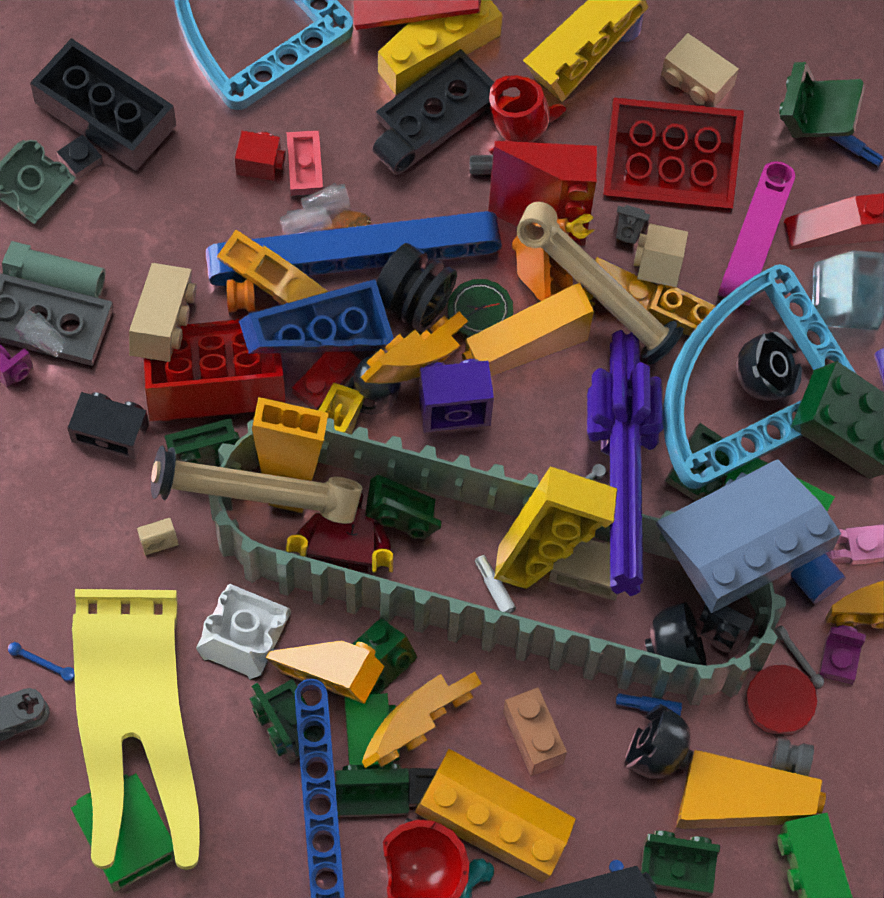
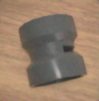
M778 737L773 752L771 768L809 776L814 755V745L802 743L797 746L792 744L789 739Z

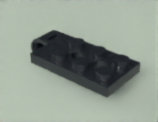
M460 49L376 111V119L387 131L374 143L372 147L373 153L395 175L404 172L490 108V89L494 81ZM457 86L464 88L466 93L462 96H454L449 90ZM430 104H436L442 108V111L438 114H430L425 110V107Z

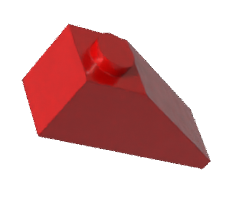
M884 193L853 196L785 218L784 224L790 250L884 241Z

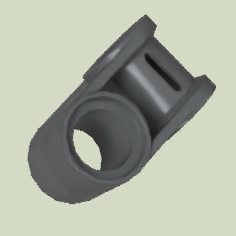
M26 688L0 697V741L45 724L49 718L50 710L40 692L36 689ZM34 702V712L28 714L26 712L28 711V704Z

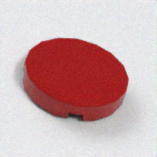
M784 664L772 665L759 671L749 683L746 693V708L752 721L763 731L771 734L793 735L801 731L815 715L818 703L816 689L809 677L799 669Z

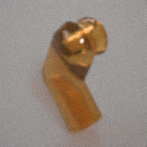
M346 210L323 226L322 229L332 230L373 224L367 214Z

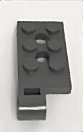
M0 273V342L93 366L114 308L113 302ZM37 311L45 312L48 315L42 323L31 322L29 320L30 316ZM70 319L77 320L80 323L79 327L71 332L64 331L61 328L62 324Z

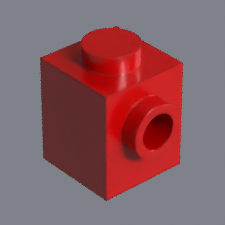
M241 130L235 155L236 175L275 181L277 169L283 170L286 151L281 150L280 137L268 132L254 133Z

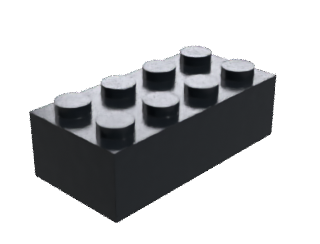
M72 38L30 82L35 104L81 135L83 134L87 139L135 171L177 126L174 105Z

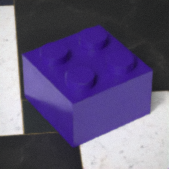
M467 359L461 363L449 365L435 362L426 367H420L419 403L424 433L491 426L494 394L489 360Z

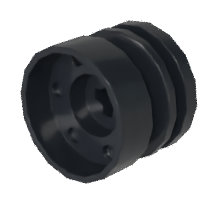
M404 243L390 257L376 283L385 311L393 314L403 306L401 320L405 323L412 321L413 328L418 331H424L445 308L458 275L457 271L451 267L444 268L443 263L439 260H434L426 267L428 261L427 253L411 243Z

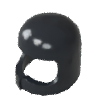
M370 355L362 359L356 366L354 375L347 387L353 389L355 385L360 394L367 399L375 401L376 403L373 407H367L362 404L360 410L361 413L375 415L382 414L392 408L397 401L402 382L383 384L364 382L361 376L370 368L366 363L373 356Z

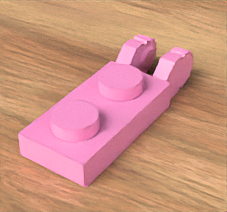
M884 525L846 528V530L839 529L841 535L836 544L846 543L847 550H834L826 553L834 564L850 563V565L884 562Z

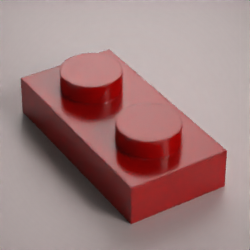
M350 351L325 352L291 387L292 393L311 409L319 410L333 383L344 386L354 375L355 368L361 360Z

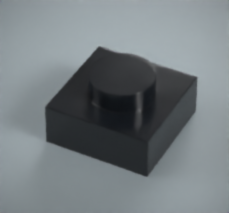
M83 134L57 151L58 159L76 177V180H79L104 163L102 155Z
M408 769L409 807L418 806L437 769Z

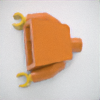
M583 214L573 222H569L568 219H557L560 228L567 235L571 232L579 239H583L595 231V229L588 230L582 225L594 219L590 214ZM518 236L514 238L512 249L516 252L518 277L530 288L538 300L543 301L573 286V277L541 247H527L519 240ZM584 291L590 302L593 296L589 292ZM590 302L591 306L593 307L595 303Z

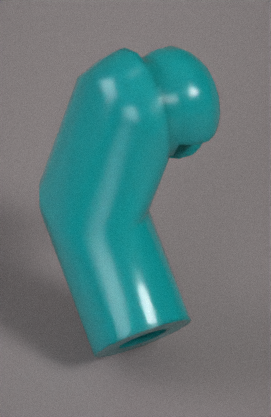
M474 859L470 862L469 881L460 898H472V890L480 881H490L493 878L495 869L490 862H486L485 859Z

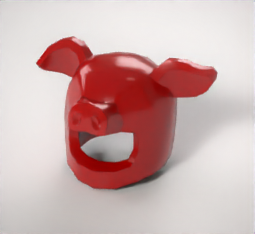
M518 75L504 76L497 79L490 89V110L493 114L496 128L505 139L504 141L533 142L543 135L549 123L556 120L567 110L562 104H554L548 107L542 87L528 77ZM516 87L520 91V95L516 97L504 95L498 98L503 91L509 88ZM491 148L489 153L493 155L494 148Z

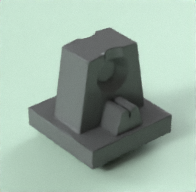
M618 205L616 212L619 214L616 239L635 244L645 222L649 223L651 216L646 214L643 209L625 205V207Z

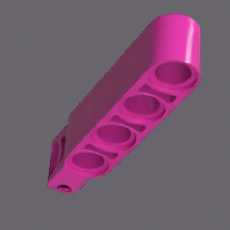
M778 161L765 165L725 271L718 296L726 298L736 288L762 272L795 180V172L789 165ZM751 299L745 302L744 305L749 306Z

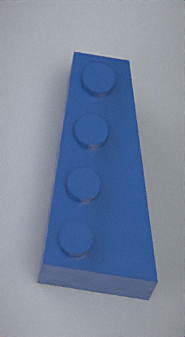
M375 279L250 313L239 321L249 354L379 351L380 349L385 350V347L394 339Z

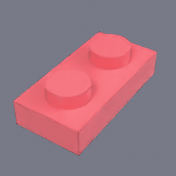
M319 130L286 132L291 196L323 194Z

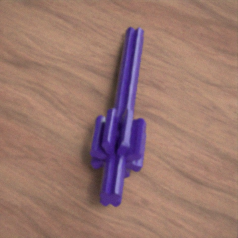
M618 330L612 334V342L610 343V372L598 368L592 374V386L587 391L588 438L593 442L601 440V452L610 456V486L617 488L614 522L610 524V588L617 595L625 591L629 596H634L641 592L640 584L643 583L641 446L648 450H653L659 444V433L664 428L662 380L657 376L650 378V366L640 362V340L632 332L626 335L623 330Z

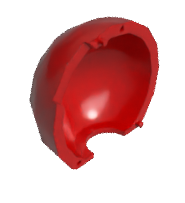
M416 819L399 825L383 840L384 857L388 869V898L461 897L469 881L470 863L465 845L451 829L436 821Z

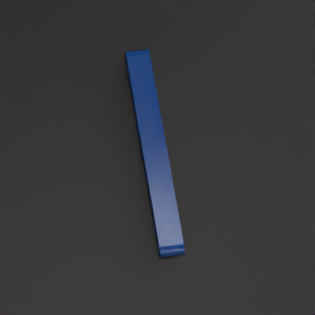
M489 211L251 239L262 247L263 245L307 276L384 267L394 252L404 243H411L426 252L428 261L486 255L497 252L502 247L497 216ZM227 242L213 244L205 251L209 282L215 286H227V280L234 279L236 282H244L246 280L245 277L217 259V255Z

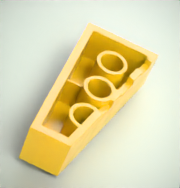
M481 0L480 13L408 23L378 51V73L394 94L397 95L460 49L469 54L501 36L503 14L491 0Z
M587 0L523 61L533 77L563 103L649 6L646 0Z
M550 466L498 546L494 579L524 589L529 588L551 571L558 559H566L573 554V549L582 541L587 543L595 537V531L601 526L606 528L614 522L617 488Z

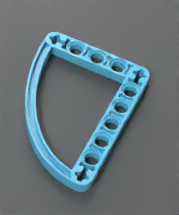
M174 0L179 25L193 58L211 87L223 102L234 110L247 108L348 40L353 33V18L338 0H325L328 6L322 10L311 7V3L314 0H294L314 23L229 79L205 44L193 17L189 0ZM333 20L338 25L344 24V28L341 29L339 26L333 28ZM317 37L323 43L317 48H311L305 44V41L308 38ZM285 54H293L297 57V61L292 65H286L280 61V58ZM260 71H268L271 73L272 78L269 81L260 82L254 76ZM236 90L238 93L243 91L244 96L240 97L237 94L232 96V91Z
M775 265L757 274L716 305L692 332L673 365L663 403V429L671 463L680 481L688 488H701L803 436L791 428L793 422L792 414L797 412L801 403L799 401L693 454L691 452L684 421L685 395L688 380L695 361L707 340L725 318L739 306L765 291L813 370L825 366V359H830L834 362L838 361L856 373L798 278L785 265ZM775 279H776V280H780V279H781V280L783 281V283L777 284V283L775 282ZM790 292L791 295L785 298L784 295L786 296ZM790 303H796L802 308V317L793 314L790 309ZM808 331H813L819 336L820 345H815L808 339ZM767 425H774L778 428L781 434L780 440L770 437L767 432ZM743 437L750 439L754 443V453L748 452L742 447L741 439ZM719 450L726 453L729 458L728 466L718 463L715 458V451ZM704 463L706 464L707 468L701 474L693 475L690 470L691 468L696 469Z

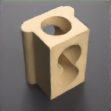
M171 518L137 528L145 555L179 545Z

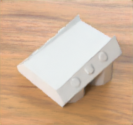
M229 584L225 591L221 593L214 613L205 620L202 637L196 649L204 661L209 659L247 675L249 680L261 676L268 662L266 655L269 651H273L291 614V610L288 607Z

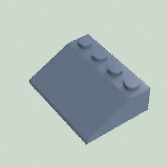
M778 459L656 522L660 532L711 613L831 551L841 535L823 505Z

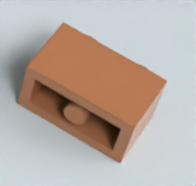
M539 687L506 699L503 714L530 776L564 764L567 750Z

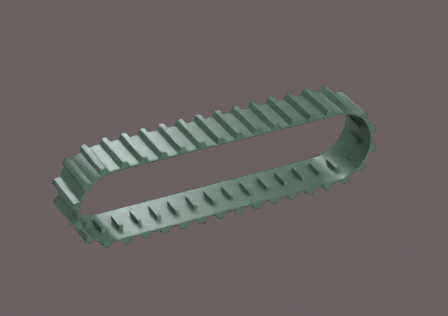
M330 418L327 419L324 441L318 458L319 463L370 477L378 474L410 488L518 517L539 484L538 475L528 473L522 481L505 477L504 466L494 464L488 472L472 468L470 466V458L466 455L460 454L454 462L439 459L436 457V449L433 446L426 445L420 453L403 449L400 437L392 436L386 444L373 441L368 438L367 428L358 427L352 435L335 430L334 419ZM254 419L247 422L248 433L241 437L235 445L223 443L218 449L220 467L251 472L260 466L252 433ZM208 494L212 520L215 521L219 550L223 557L235 556L244 567L245 579L251 583L261 577L278 582L280 594L287 596L294 588L312 592L313 603L322 605L328 597L346 601V610L352 614H356L362 606L378 610L380 618L388 623L395 616L413 620L414 631L423 633L429 625L447 630L448 641L457 642L463 634L479 638L482 650L491 652L496 644L514 648L515 658L520 661H525L531 653L547 657L549 668L559 671L564 663L582 667L583 677L588 680H593L599 672L615 676L618 688L627 690L633 682L650 686L652 697L662 699L666 692L669 691L686 695L690 705H699L703 695H711L720 691L730 698L737 695L749 670L759 672L763 669L778 639L774 629L786 607L785 597L774 593L772 582L747 594L746 596L756 613L754 625H758L759 634L758 637L753 636L746 654L738 659L733 657L724 664L707 666L691 664L265 546L251 540L240 531L237 520L229 518L226 510H233L232 498ZM666 510V512L661 516L660 519L674 512ZM642 514L643 551L679 561L656 525V522L660 519ZM610 525L606 528L603 526L598 528L593 538L610 542Z

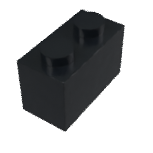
M81 392L67 429L71 442L136 460L149 426L147 410H144L139 404L129 401L124 402V404L112 401L108 396L98 392H94L92 395Z

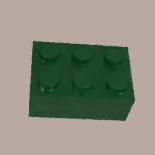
M838 361L815 369L791 428L869 479L884 475V392Z

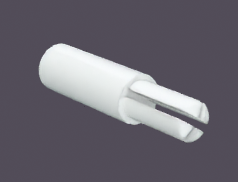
M485 555L477 557L475 563L484 577V583L498 608L502 612L512 613L516 606L502 581L494 579L495 572Z

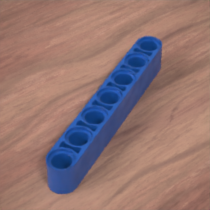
M306 679L298 684L295 690V707L311 898H345L328 693L322 682L317 679ZM315 690L321 695L322 699L317 705L307 706L301 701L303 693ZM310 726H319L323 729L325 735L318 742H310L304 737L305 730ZM316 761L324 763L328 769L326 775L319 779L312 778L307 773L308 766ZM316 798H325L330 803L331 808L324 815H316L310 810V804ZM318 835H329L334 841L332 849L327 852L317 851L313 847V840ZM323 871H330L336 876L337 883L331 889H321L316 884L317 875Z

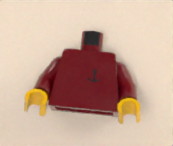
M362 493L352 523L334 522L323 517L320 513H315L298 530L296 535H291L287 539L286 552H298L300 556L305 557L307 551V558L372 576L373 572H377V567L386 566L389 568V572H393L391 543L383 525L365 516L366 510L361 509L364 497Z

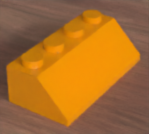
M451 749L447 750L415 810L416 814L451 829L458 837L541 883L551 876L568 842L576 820L571 815Z

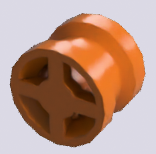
M234 279L227 280L228 313H235L238 309L255 312L254 283L248 279L244 282H236Z

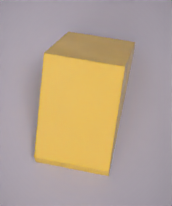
M333 383L318 411L329 413L328 418L334 419L335 430L352 435L365 397L358 390Z

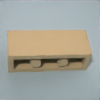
M157 263L151 264L129 330V356L170 362L173 350L179 349L181 345L182 329L180 328L181 326H187L190 311L188 303H194L197 285L191 283L192 269Z

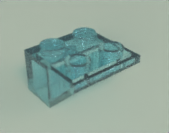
M853 250L814 263L812 303L827 326L879 330L884 318V253Z

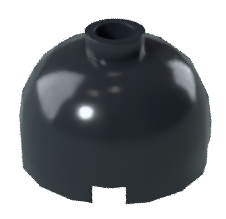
M779 332L764 333L751 339L741 348L736 359L737 378L743 389L750 396L762 401L783 399L797 392L801 383L802 367L801 363L795 364L792 354L797 353V351L786 336Z
M687 602L665 608L654 617L650 625L651 638L645 639L647 652L686 663L707 666L702 638L697 635L694 627L697 626V623Z
M662 704L656 705L645 716L650 723L644 730L638 727L628 746L625 761L629 763L626 765L627 768L647 778L661 779L672 775L678 768L684 769L690 762L693 751L690 750V728L685 720Z

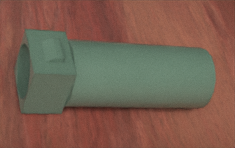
M11 241L2 261L3 274L96 298L100 297L104 286L105 268L32 250L30 245Z

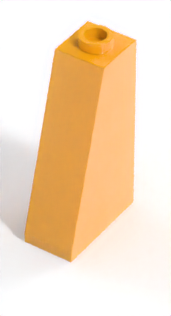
M575 284L467 338L462 359L463 361L467 359L489 360L491 376L497 375L588 341L594 310L581 284Z
M259 397L252 433L261 473L312 481L324 441L329 413ZM268 503L272 507L303 513L304 510L303 508Z
M694 749L688 766L676 828L697 829L784 825L787 821L813 816L816 813L822 814L826 793L820 792L822 786L821 779Z

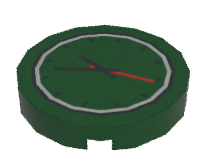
M472 279L461 283L452 292L447 305L448 320L459 311L468 320L457 332L465 340L514 314L513 301L508 291L500 284L488 279Z

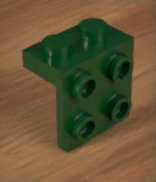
M794 62L791 76H788L786 81V96L779 108L780 119L784 121L792 137L852 135L855 132L865 91L863 80L816 81L806 62Z
M231 418L164 435L167 449L169 450L171 447L175 449L177 461L220 467L218 449L223 443L235 445L240 439L238 432L234 431Z
M291 679L264 694L258 682L251 686L254 696L249 698L253 706L252 710L261 726L268 724L270 727L266 730L278 757L285 754L291 764L300 759L295 707V690L297 685ZM302 696L301 701L307 705L305 699ZM310 726L304 732V737L310 742H318L325 735L319 726Z

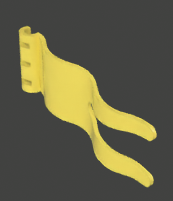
M75 589L76 614H73L72 635L76 711L92 797V863L97 868L107 869L115 862L124 806L122 743L128 737H135L141 740L168 820L175 863L181 869H192L199 861L200 826L197 796L178 698L175 652L177 590ZM89 604H97V614H89ZM122 604H130V614H122ZM155 604L163 605L162 615H154Z

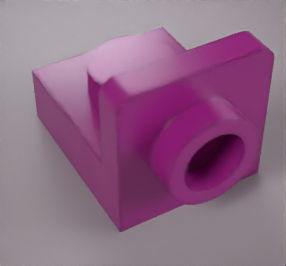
M0 345V381L6 387H9L12 383L23 380L29 374L33 365L30 353L26 349L21 350L11 358L7 350Z
M840 625L831 627L825 638L819 675H822L823 678L853 685L856 679L861 648L865 643L866 635L858 633V630L851 626Z

